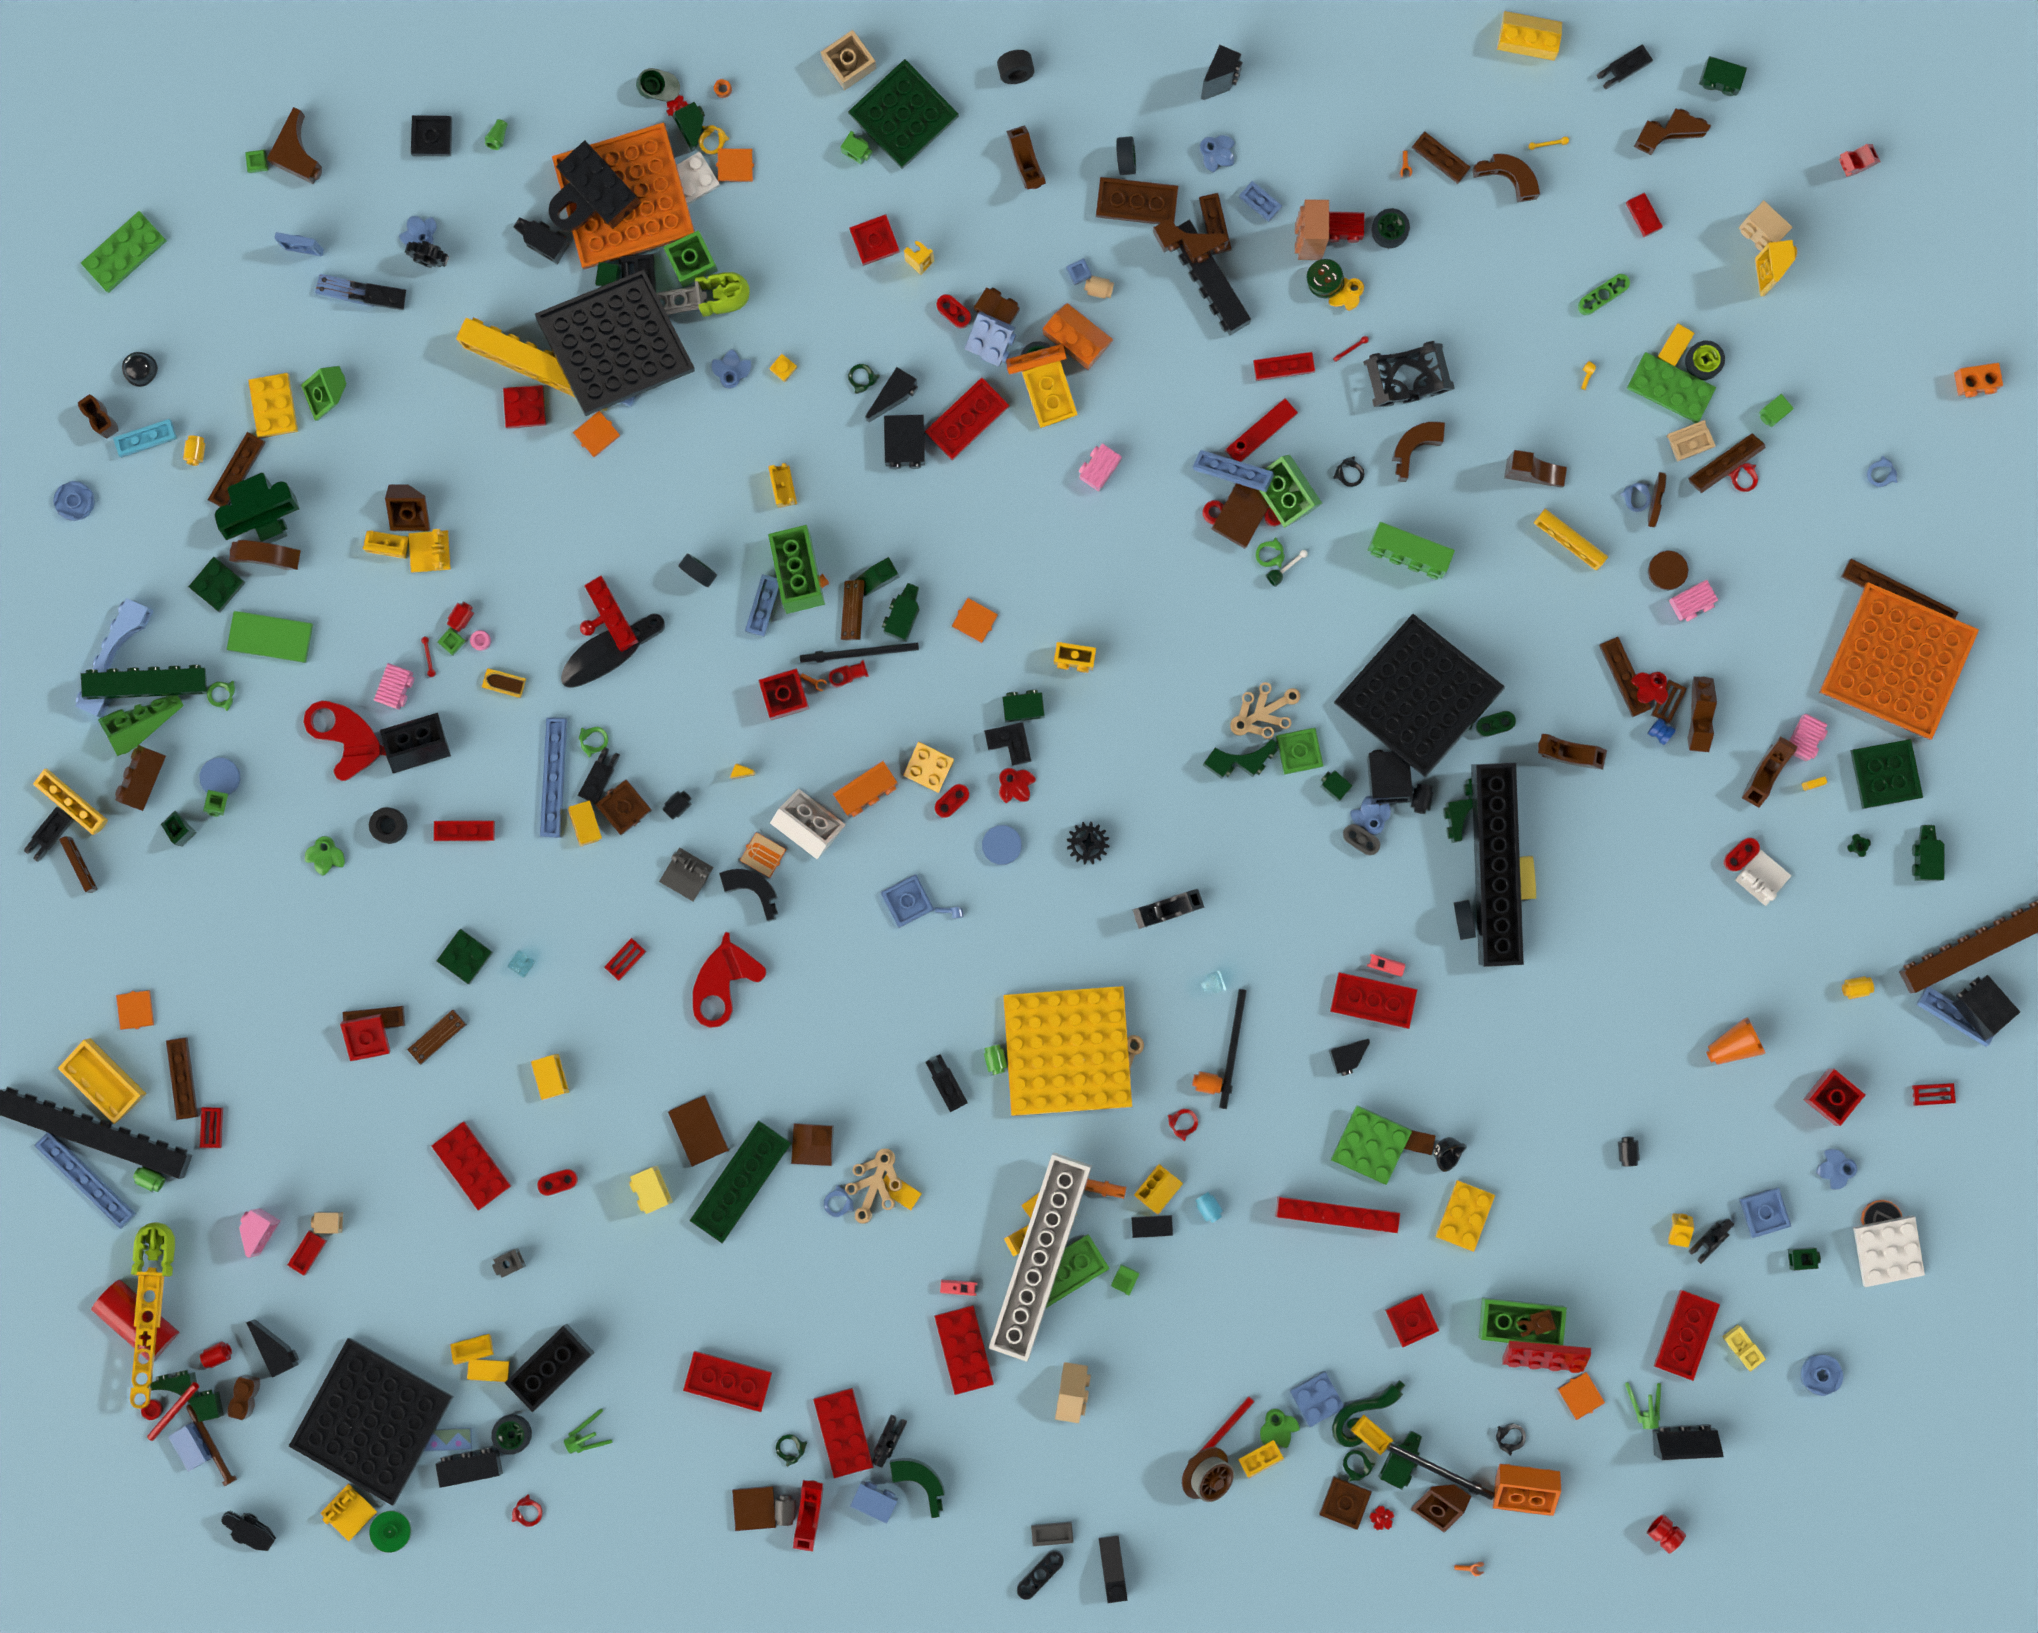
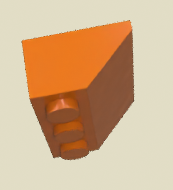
M1068 303L1059 309L1043 327L1044 336L1056 345L1063 344L1065 352L1088 371L1113 341L1110 336Z
M882 761L833 793L848 817L851 815L856 817L863 812V807L868 804L872 806L880 801L879 797L884 793L889 795L897 789L895 786L898 783L884 761Z
M1499 1464L1495 1478L1493 1509L1554 1516L1561 1494L1560 1471Z

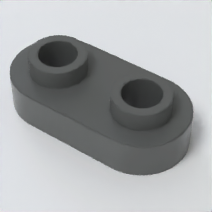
M1351 824L1344 829V841L1368 856L1374 855L1379 851V839L1360 826ZM1351 831H1354L1356 833V837L1354 839L1349 837V833ZM1367 842H1371L1373 844L1372 849H1367Z

